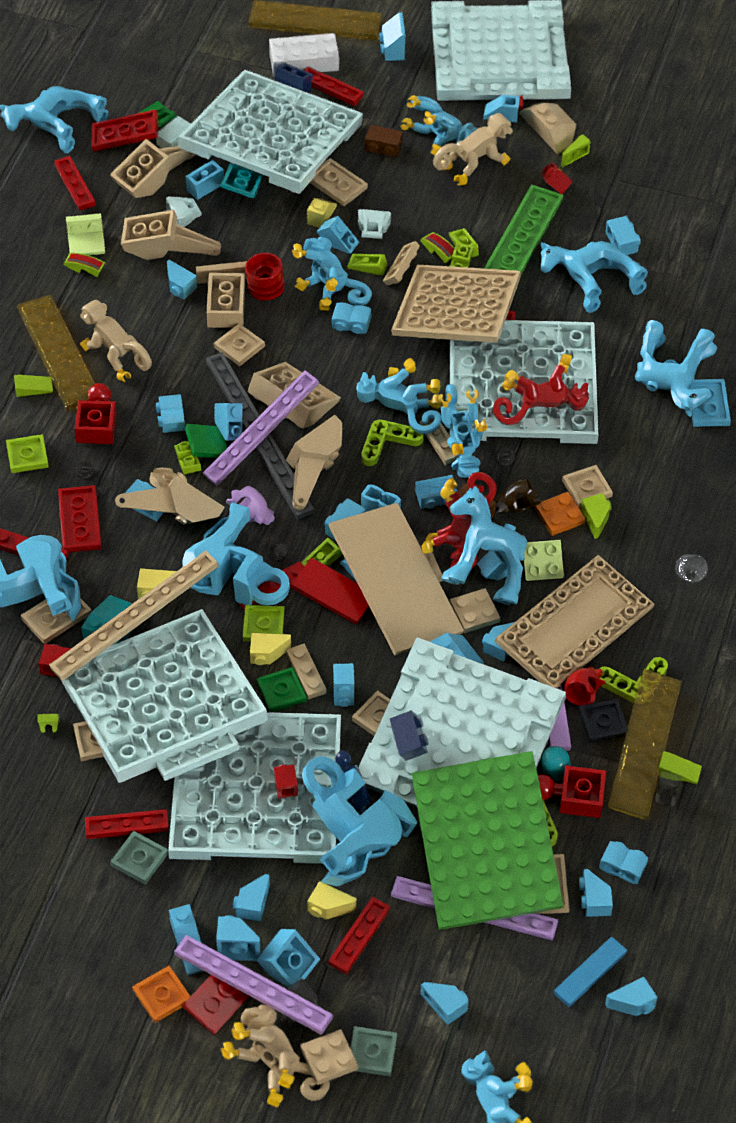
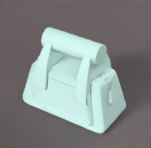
M166 198V210L175 211L177 224L182 227L190 224L196 217H200L202 214L193 198Z
M359 209L358 225L362 231V237L382 239L383 233H386L391 224V213Z

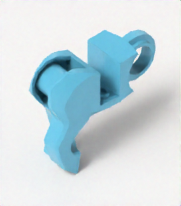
M231 502L229 508L230 515L221 518L204 534V540L194 544L185 551L182 560L183 567L205 550L219 565V567L190 588L200 593L219 595L231 574L234 573L233 584L236 602L252 605L254 600L262 605H275L283 601L290 590L289 578L282 570L273 568L265 563L263 556L233 544L240 531L250 520V511L248 507ZM266 581H274L281 586L278 591L269 594L263 593L258 589Z
M37 535L18 544L16 548L24 569L15 571L12 574H6L0 560V608L23 602L43 593L53 616L65 611L72 622L76 619L81 610L80 588L77 580L66 574L67 560L61 552L62 545L57 539L47 535Z
M325 756L315 757L303 768L302 777L306 788L316 799L312 806L328 829L340 841V843L320 858V861L329 870L321 882L332 886H340L358 879L365 873L369 859L384 856L391 846H395L399 842L402 834L401 823L395 811L380 799L361 815L349 804L347 800L366 784L355 768L344 773L334 760ZM314 770L324 771L329 776L332 783L331 788L321 786L317 782Z

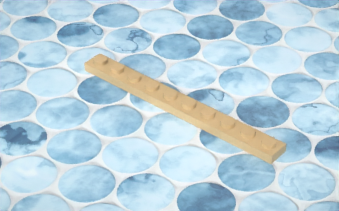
M205 550L50 664L51 670L64 681L219 567L218 562Z

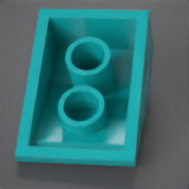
M230 163L220 187L255 198L263 175L243 166Z
M112 595L107 597L90 613L81 627L83 640L132 605V603ZM130 631L129 633H127L125 636H123L121 639H119V640H118L117 642H115L113 645H115V644H117V643H119V642H122V641H124V640H127L132 631Z

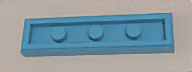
M611 936L554 990L553 994L570 1007L627 954V949Z

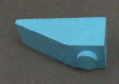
M190 905L169 910L170 923L178 946L186 935L201 943ZM183 960L188 976L204 972V970Z

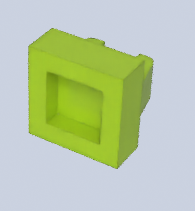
M38 714V723L42 733H45L47 725H51L52 731L57 732L60 714Z

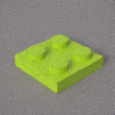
M43 434L6 440L11 473L49 468Z
M246 605L243 641L251 642L252 633L283 634L284 606Z

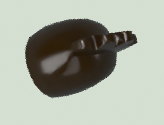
M527 478L520 479L509 485L495 499V510L499 511L500 514L508 511L518 513L541 504V500L537 499V492L533 490Z

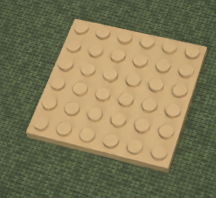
M417 265L391 329L392 335L498 343L521 277L520 271Z

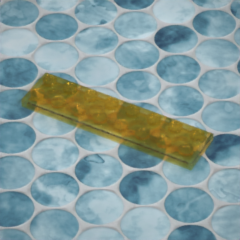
M254 0L248 23L249 27L313 34L335 33V36L377 40L382 13Z
M51 294L18 304L17 309L66 410L77 408L78 400L89 401L88 390L95 383Z
M646 669L643 670L608 808L647 820L660 771L659 766L662 754L665 751L682 681Z

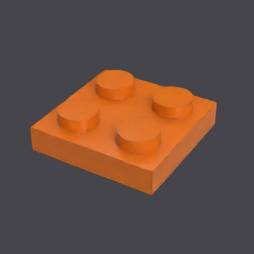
M569 492L544 500L541 504L534 507L551 536L585 524L586 518Z
M170 966L132 986L134 993L154 1023L182 1008L183 1004L190 998V995Z

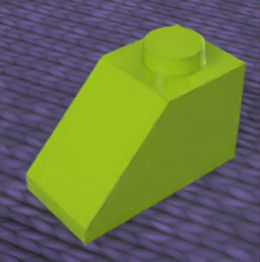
M603 493L583 498L581 503V512L586 518V522L595 539L600 536L609 519V512L611 510V503L608 499L606 500Z

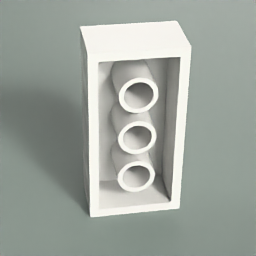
M335 33L269 39L273 77H275L276 68L284 63L301 70L311 67L319 72L339 71V54Z

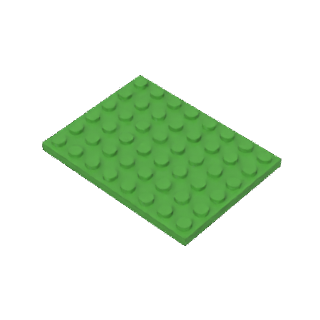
M533 751L412 772L439 930L564 908Z

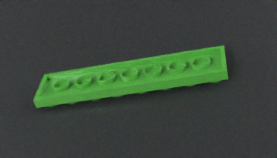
M531 185L484 269L520 271L522 275L559 208L563 195Z

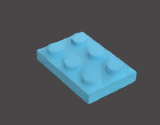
M724 379L694 380L690 389L709 388L711 397L698 408L692 410L693 427L730 426L731 419Z

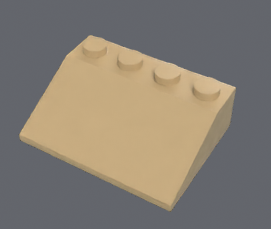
M283 362L254 373L247 392L269 407L302 372L287 362ZM318 384L285 418L304 429L315 424L340 401L341 397Z

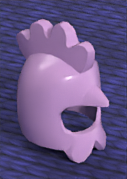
M246 486L240 491L233 490L231 492L232 499L226 500V503L230 505L231 502L238 503L242 497H246L239 505L249 508L250 520L248 522L256 521L259 524L269 525L275 519L274 511L267 508V502L264 497L251 486Z

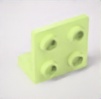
M101 214L66 217L70 253L85 255L105 253Z
M561 540L527 542L524 556L526 581L564 577Z

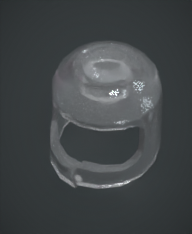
M684 554L676 561L675 571L682 580L694 583L701 581L706 576L708 566L702 556ZM691 570L690 574L695 572V578L692 580L687 578L686 575L688 573H685V571Z

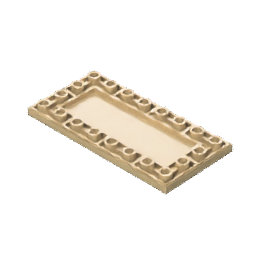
M398 503L330 522L329 528L394 656L411 651L416 637L430 642L445 633L463 634L464 629Z
M597 555L496 637L494 642L540 683L557 689L566 682L567 678L574 671L585 666L648 613L655 604Z

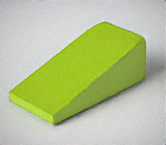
M579 136L562 153V167L589 154L590 140L586 136Z
M466 229L449 233L455 247L457 242L474 246L472 257L479 255L478 244Z
M352 254L347 267L375 275H384L388 263L385 255Z
M14 375L17 397L53 393L51 377Z
M327 538L301 563L305 566L312 557L328 566L343 553L332 540Z
M663 751L658 775L698 784L702 766Z

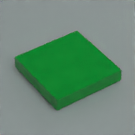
M186 425L185 430L192 456L218 458L227 449L225 439L217 426Z
M293 667L256 678V683L269 713L307 702L306 694Z

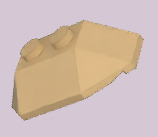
M541 103L520 111V115L556 154L564 152L572 144L576 124L558 104Z

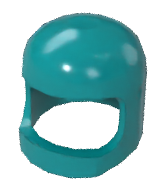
M548 747L541 756V773L549 776L553 781L563 780L565 765L571 766L569 754L562 747Z

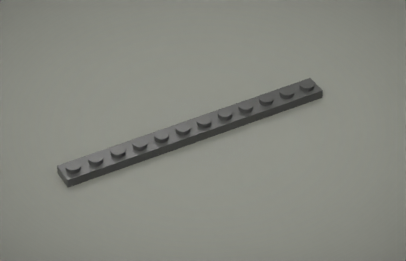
M221 352L207 357L206 364L228 402L242 403V426L246 430L259 417L257 410L224 354ZM269 434L256 447L257 452L296 519L314 514V508L309 500L303 510L298 511L294 509L292 502L295 475L271 434Z

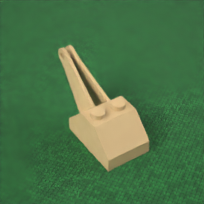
M145 139L110 176L135 198L150 196L165 183L169 171L191 159L195 154L178 148V146L158 149Z
M174 210L125 218L121 245L124 251L143 259L162 258L168 250L208 255L220 254L221 244L218 241L178 225L177 215Z
M336 415L298 440L286 459L288 464L295 469L292 505L298 511L303 510L307 505L320 472L324 468L328 470L334 464L333 460L339 455L338 451L342 446V422Z
M177 476L172 479L167 487L123 493L115 498V503L120 508L173 513L176 516L175 519L183 525L217 518L225 508ZM120 498H123L125 502L120 503Z

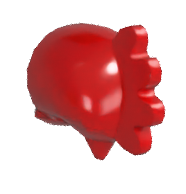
M588 667L587 669L581 668L574 671L565 682L564 691L566 692V698L578 706L594 703L597 689L605 684V680L600 679L603 674L602 669Z

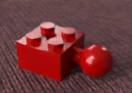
M96 383L88 390L89 401L78 400L75 421L76 443L113 444L117 417L116 404L114 401H110L111 391L109 387L102 383Z
M565 765L563 784L554 783L547 775H538L543 801L548 800L553 795L562 796L560 813L601 818L606 771Z

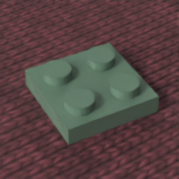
M133 831L110 863L112 867L146 885L168 855V849Z
M354 1026L351 1052L358 1064V1070L355 1071L391 1076L397 1033Z

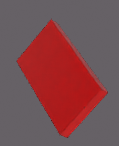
M157 110L92 123L93 152L136 143L145 139L158 138Z
M96 485L58 489L63 549L68 550V553L102 549Z
M312 557L291 584V588L355 625L358 624L370 607L358 583Z

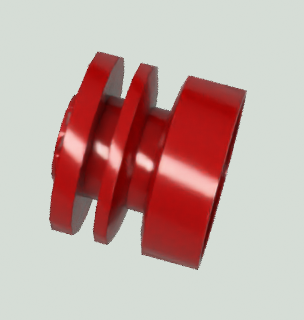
M260 253L249 258L246 262L245 271L250 295L255 299L265 301L280 296L285 288L283 266L280 258L270 253Z

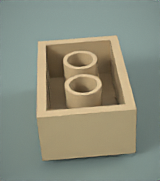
M209 273L207 327L233 328L238 323L243 326L245 273Z

